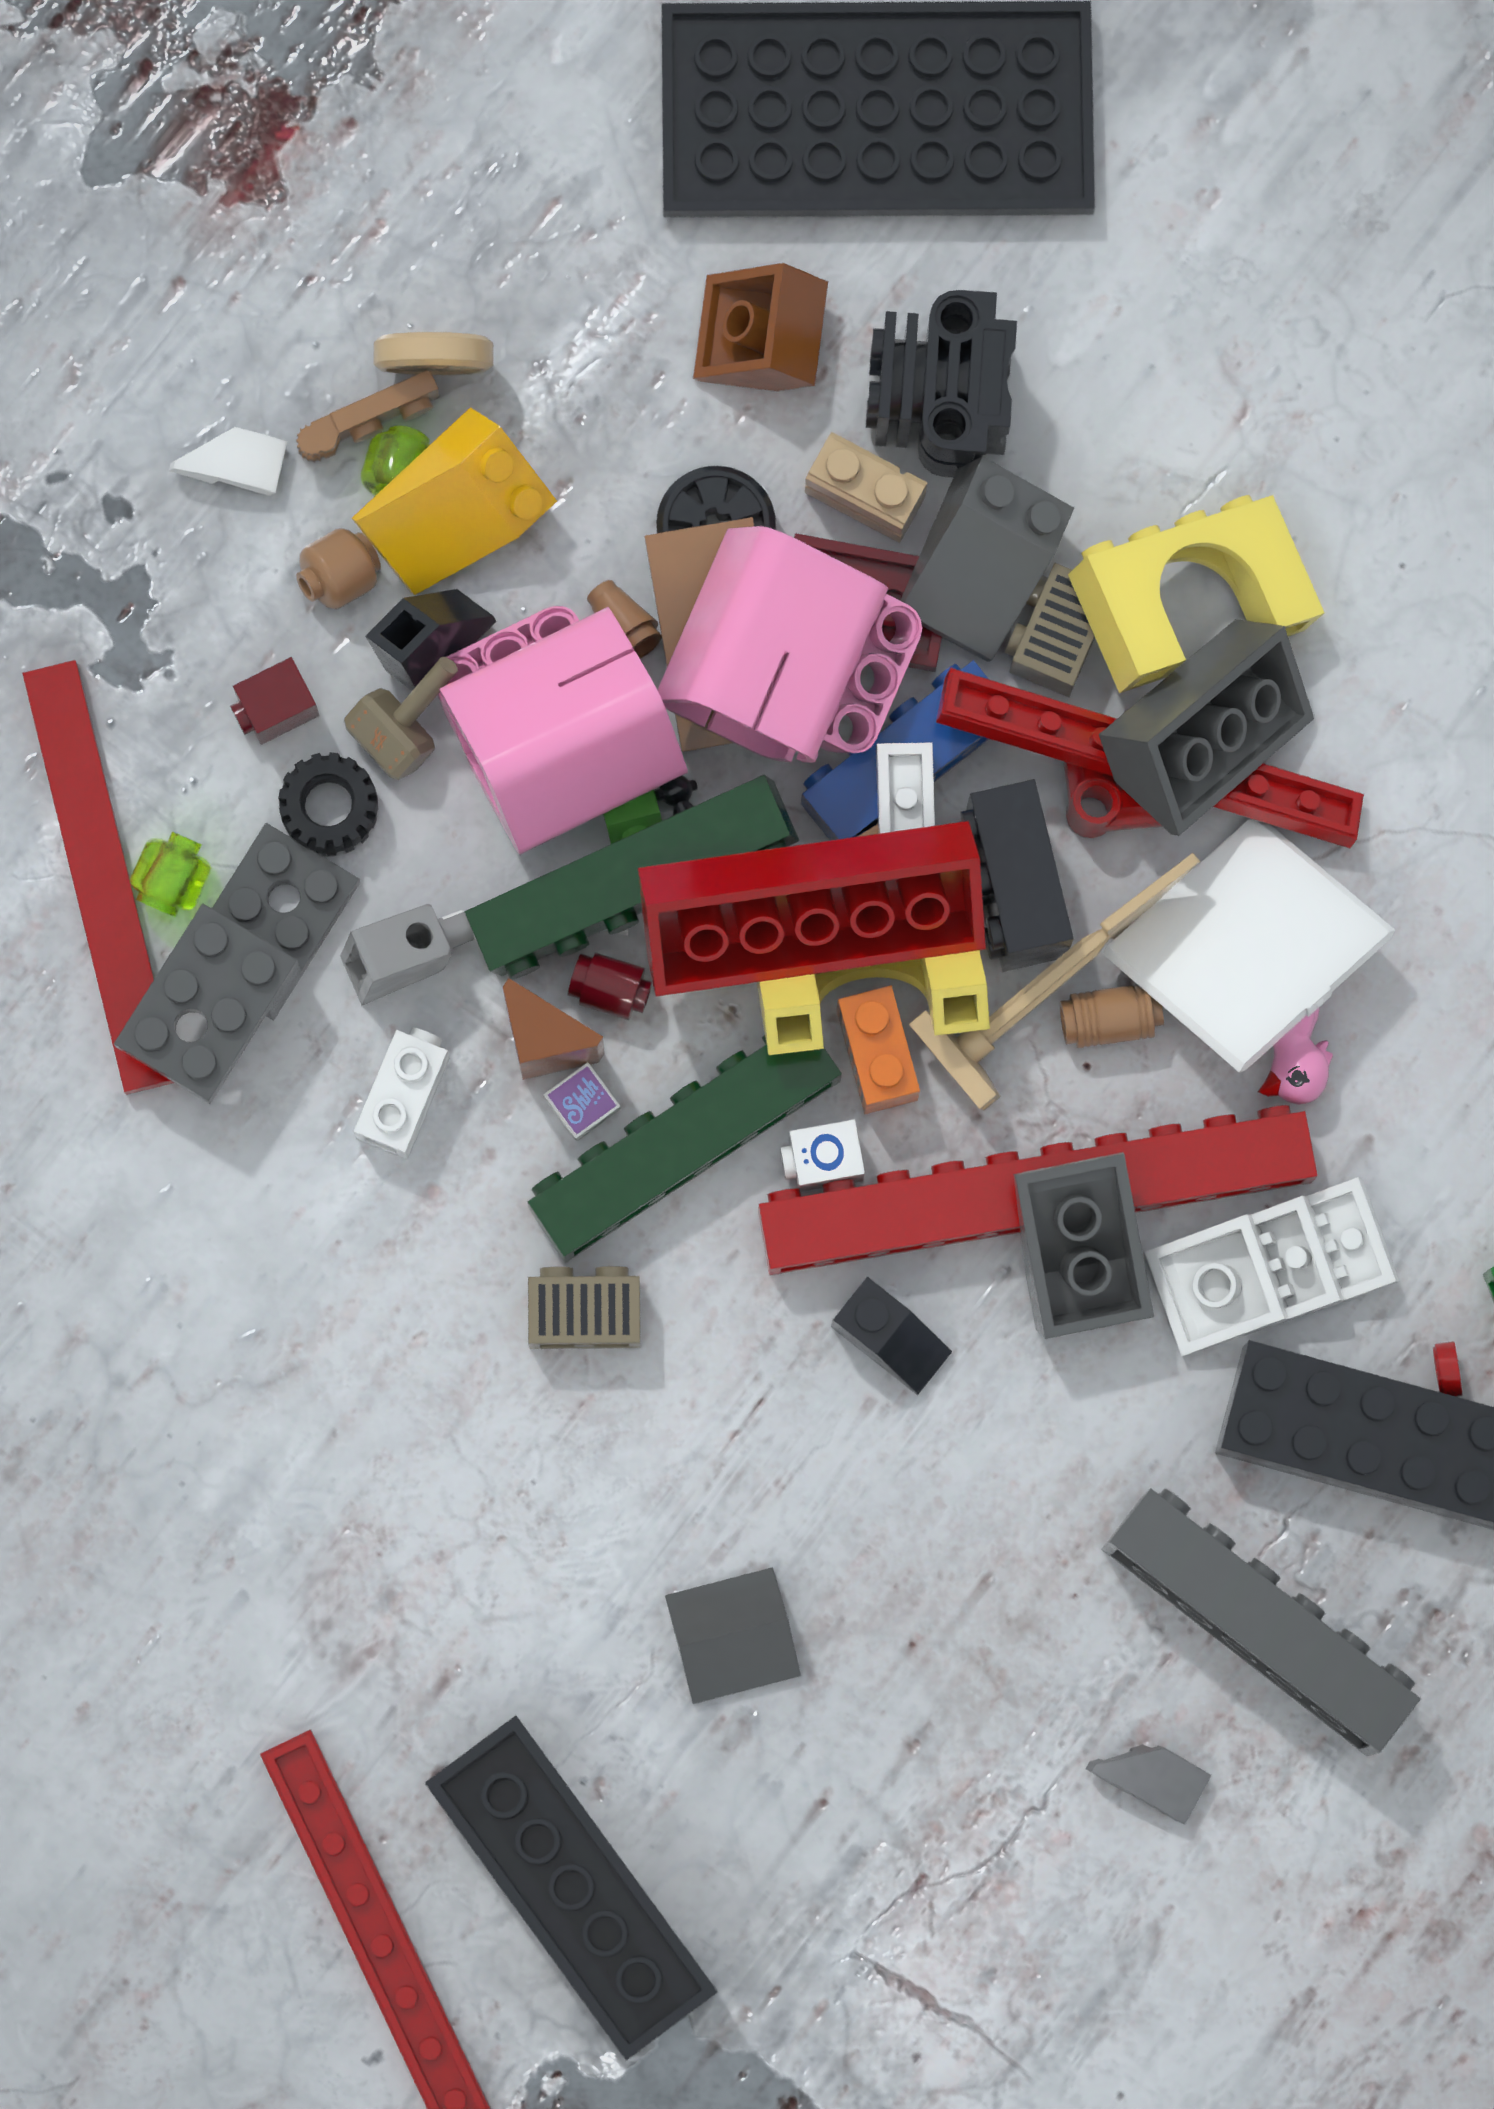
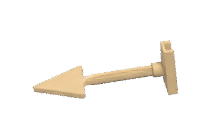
M1194 853L1190 854L1100 923L1102 929L1078 941L989 1016L990 1029L963 1032L958 1037L954 1033L935 1036L930 1012L927 1010L909 1024L910 1027L977 1107L986 1110L1001 1097L986 1071L978 1063L995 1049L993 1043L1098 956L1110 938L1115 939L1189 873L1200 860Z

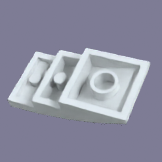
M1361 1177L1308 1196L1297 1197L1254 1214L1240 1216L1145 1252L1181 1356H1186L1270 1328L1399 1282Z

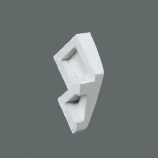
M233 427L172 462L169 471L210 484L221 481L270 496L276 493L287 441Z

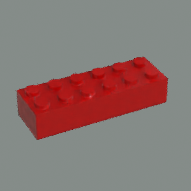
M969 821L638 868L647 959L656 997L986 949L980 857Z

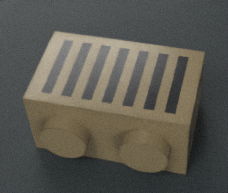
M1054 562L1049 576L1045 577L1042 575L1026 602L1027 605L1035 608L1028 625L1016 624L1005 653L1014 657L1009 673L1070 697L1095 636L1069 579L1068 574L1072 569Z
M621 1266L595 1268V1276H573V1268L570 1267L540 1268V1277H528L529 1349L640 1348V1276H629V1268Z

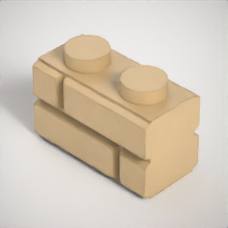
M831 432L805 479L804 493L900 543L923 503L928 482L909 472L901 474L899 467Z

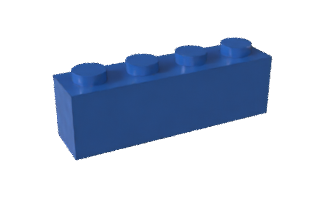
M974 660L962 669L957 664H953L943 671L931 683L935 690L920 702L911 697L897 707L888 717L892 724L879 733L872 747L864 752L848 753L850 756L834 769L829 763L825 764L804 781L803 785L807 790L802 793L801 805L829 840L858 837L878 824L877 744L932 743L933 780L935 782L989 740L979 735L936 723L945 676L950 668L989 679Z

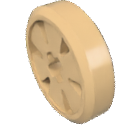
M409 332L380 336L373 342V364L383 372L417 375L426 370L428 372L431 371L432 375L482 373L493 366V342L485 336L467 333Z

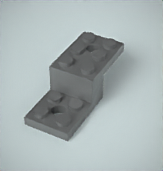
M265 823L213 907L210 908L204 903L201 904L114 1042L115 1047L211 1104L265 1016L273 1021L275 1020L357 889L360 879L315 851L302 846L296 840L270 824ZM279 885H292L300 893L298 905L292 911L286 913L277 912L269 905L271 891ZM187 1013H199L207 1020L206 1033L201 1039L194 1042L184 1041L176 1033L178 1020Z

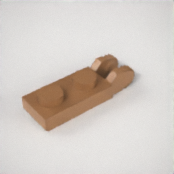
M431 371L421 372L311 422L310 426L305 425V428H300V433L297 434L298 439L296 440V443H298L297 448L300 449L298 451L299 454H302V458H306L308 462L311 460L315 463L317 460L321 461L323 457L327 459L334 456L340 441L352 436L354 443L362 442L381 433L384 430L382 422L398 415H402L403 420L408 421L429 412L434 408L431 401L439 398V388Z

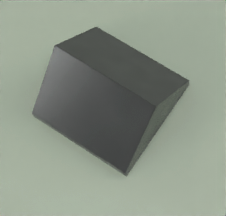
M773 1567L665 1595L693 1704L801 1676L789 1620Z

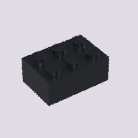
M1035 779L970 793L966 810L961 811L960 815L961 822L969 821L980 857L983 906H987L989 917L986 918L987 927H984L985 944L990 960L999 958L1002 972L1057 960L1070 949L1074 937Z

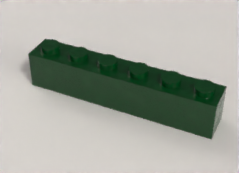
M761 775L464 912L489 971L500 976L508 974L511 980L517 979L539 969L538 960L554 952H558L559 957L574 954L590 945L587 937L607 929L610 935L616 934L638 924L639 919L637 915L642 913L638 868L788 847L800 840L775 782L766 775Z
M764 1035V1036L762 1037V1040H763L764 1043L766 1044V1038H765V1035ZM766 1044L748 1057L741 1050L719 1064L716 1070L720 1075L701 1087L696 1080L677 1091L670 1097L673 1106L657 1117L654 1116L652 1111H648L624 1127V1131L628 1136L609 1147L605 1141H602L587 1150L577 1159L581 1166L564 1178L557 1171L537 1183L531 1189L535 1197L527 1201L528 1208L564 1263L840 1083L842 1073L826 1049L768 1055Z

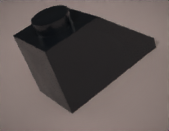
M868 1276L832 1320L831 1327L917 1396L952 1353V1350L911 1310Z

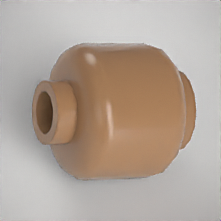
M338 528L310 543L301 551L299 561L301 571L296 574V579L301 591L308 600L314 602L318 599L328 608L340 609L370 592L375 587L377 582L376 572L381 569V564L375 548L365 535L359 532L353 534L350 530Z

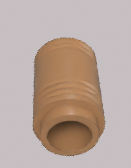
M1138 984L1135 986L1130 985L1092 992H1081L1079 994L1074 993L1070 994L1069 1000L1060 1001L1059 1003L1065 1044L1076 1043L1077 1048L1134 1041L1141 1038L1146 1039L1147 1037L1154 1038L1155 1026L1164 1025L1162 1005Z

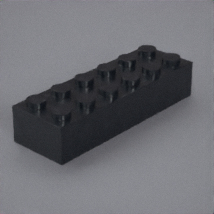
M1251 1340L1242 1347L1215 1454L1494 1530V1407Z
M517 1716L511 1718L425 1782V1785L626 2061L718 1992Z

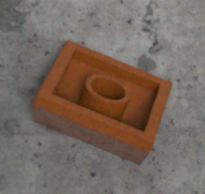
M508 978L503 986V992L523 1080L582 1067L586 1063L592 1065L600 1062L604 1055L603 1036Z

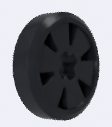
M727 466L701 467L677 479L664 494L658 508L656 520L657 533L707 525L706 517L716 514L719 521H733L753 517L754 527L762 526L776 530L775 511L763 487L748 474Z

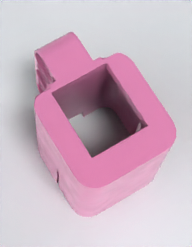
M762 526L729 528L726 530L657 690L666 710L701 727H705L713 710L714 713L707 730L772 760L791 762L797 751L799 752L797 760L814 763L818 757L819 748L834 753L864 752L872 747L893 703L920 640L922 632L921 619L916 610L911 606L886 594L888 587L880 581L785 533ZM888 614L893 618L896 626L895 635L891 641L886 640L882 632L883 620ZM866 665H869L874 672V683L868 692L864 690L860 680L861 671ZM844 715L850 718L853 726L852 735L846 742L842 740L838 729L840 720Z
M564 606L549 607L447 656L456 664L458 672L446 686L439 689L438 698L481 788L519 855L688 773L661 696L609 607L582 620H579L571 609Z

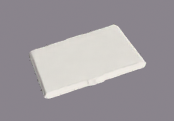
M1249 818L1151 908L1107 945L1103 955L1240 1073L1246 1071L1306 1015L1309 1017L1322 1006L1341 983L1392 938L1395 929L1273 826Z

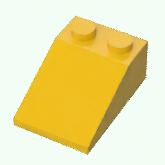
M470 407L356 513L352 520L408 590L416 595L519 538L557 500L498 424Z

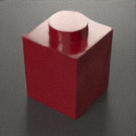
M292 657L233 685L238 702L230 705V708L243 734L246 735L254 731L261 745L319 716L317 705Z

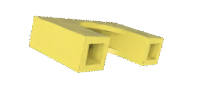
M1250 495L1241 496L1224 504L1220 508L1221 512L1207 516L1204 510L1195 511L1178 519L1174 523L1175 527L1160 531L1158 525L1149 526L1132 534L1128 538L1129 542L1114 547L1112 541L1107 540L1095 544L1081 553L1083 560L1068 576L1119 694L1164 679L1186 661L1160 597V579L1162 571L1167 564L1187 561L1212 569L1229 584L1247 621L1285 626L1288 636L1303 632L1325 614L1273 495L1253 501Z
M980 950L756 982L768 1055L824 1049L820 1010L821 1001L835 988L845 983L865 978L896 979L909 983L919 989L927 999L935 1036L990 1029L987 982Z

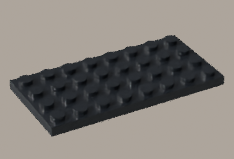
M1091 1L662 3L663 217L1094 215Z

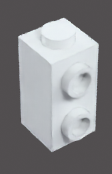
M412 1027L410 1034L399 1030L395 1031L354 1129L356 1139L408 1160L450 1059L448 1050L440 1047L443 1041L441 1038Z

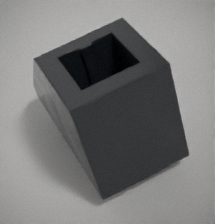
M458 589L402 598L365 637L385 671L413 690L441 657H447L476 643L497 621L491 613Z

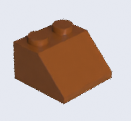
M786 263L707 275L693 379L700 382L770 391L815 386L828 281Z

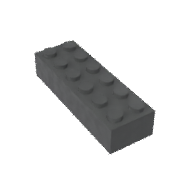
M1150 1488L1140 1498L1101 1550L1364 1755L1370 1756L1380 1753L1421 1700L1419 1696L1411 1691L1416 1683L1391 1663H1388L1386 1667H1380L1368 1658L1366 1654L1371 1648L1348 1629L1343 1628L1341 1632H1335L1323 1623L1321 1619L1326 1613L1309 1598L1301 1593L1291 1598L1278 1588L1276 1584L1281 1578L1264 1563L1256 1558L1246 1563L1231 1551L1236 1543L1219 1528L1211 1523L1206 1528H1201L1186 1516L1191 1508L1174 1493L1164 1488L1158 1494Z

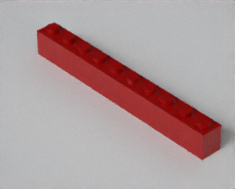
M1280 1105L1258 1110V1119L1237 1122L1235 1114L1221 1115L1203 1120L1204 1128L1182 1132L1181 1124H1168L1149 1129V1138L1128 1141L1127 1133L1109 1134L1095 1138V1147L1074 1150L1072 1142L1056 1143L1041 1147V1156L1019 1159L1017 1151L1003 1152L985 1157L987 1165L966 1169L964 1161L961 1160L944 1162L931 1166V1175L910 1178L909 1170L891 1171L877 1175L878 1184L856 1187L854 1179L838 1180L823 1184V1193L802 1197L799 1188L775 1191L767 1194L768 1202L758 1205L769 1276L1020 1233L1013 1174L1121 1152L1125 1154L1135 1213L1310 1184L1318 1175L1306 1112L1291 1113L1289 1105Z

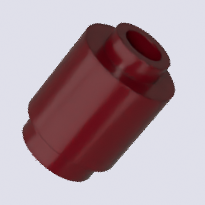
M596 952L593 957L580 954L573 971L567 995L579 999V1005L629 1021L633 1011L644 1012L653 982L643 979L645 974V968Z

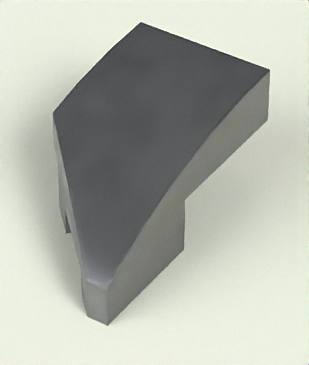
M1142 1744L1130 1748V1752L1106 1760L1096 1759L1088 1763L1086 1770L1184 1825L1211 1777L1209 1773L1161 1746L1151 1748Z

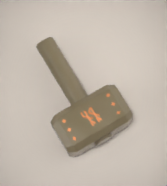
M441 657L402 703L389 690L379 688L361 698L344 718L346 730L390 778L400 780L414 773L435 750L433 738L417 722V718L440 693L439 689L446 686L458 672L456 664L447 657Z

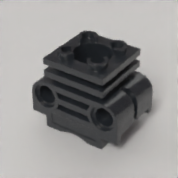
M953 290L940 295L932 304L926 341H917L918 313H908L904 340L895 339L897 312L886 311L884 329L873 328L869 375L880 377L879 382L870 381L865 428L876 429L875 446H886L890 420L898 421L896 447L907 448L911 422L920 423L918 439L919 459L924 468L934 475L953 478L958 468L983 455H1004L1006 435L1009 434L1012 408V398L1008 390L1007 380L1010 376L1011 357L1016 347L1017 321L995 319L996 292ZM955 329L962 333L955 334L947 330ZM949 434L953 435L956 439L946 440L938 435Z

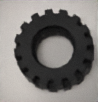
M330 752L329 756H321L320 753L311 755V759L305 762L300 760L295 764V769L291 773L287 772L283 779V787L279 790V812L286 831L294 840L316 853H326L327 856H337V852L341 851L348 853L354 850V846L359 842L363 844L369 837L368 833L371 828L374 829L378 811V798L375 786L364 768H361L350 757L346 759L340 757L339 753ZM324 783H335L344 787L352 799L351 811L346 819L332 826H323L312 821L305 809L306 798L310 791Z

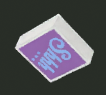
M589 1063L583 1065L543 1094L545 1100L576 1141L621 1109L619 1103Z

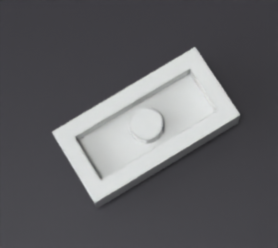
M932 743L877 744L878 834L935 826Z

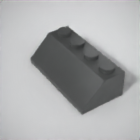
M1235 619L1103 730L1099 737L1114 781L1171 835L1180 836L1315 718L1285 626Z

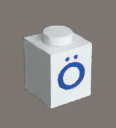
M855 1119L789 1131L788 1140L790 1146L780 1147L785 1179L796 1178L797 1188L800 1189V1192L820 1189L823 1184L838 1180L854 1179L855 1182L864 1180L865 1171Z

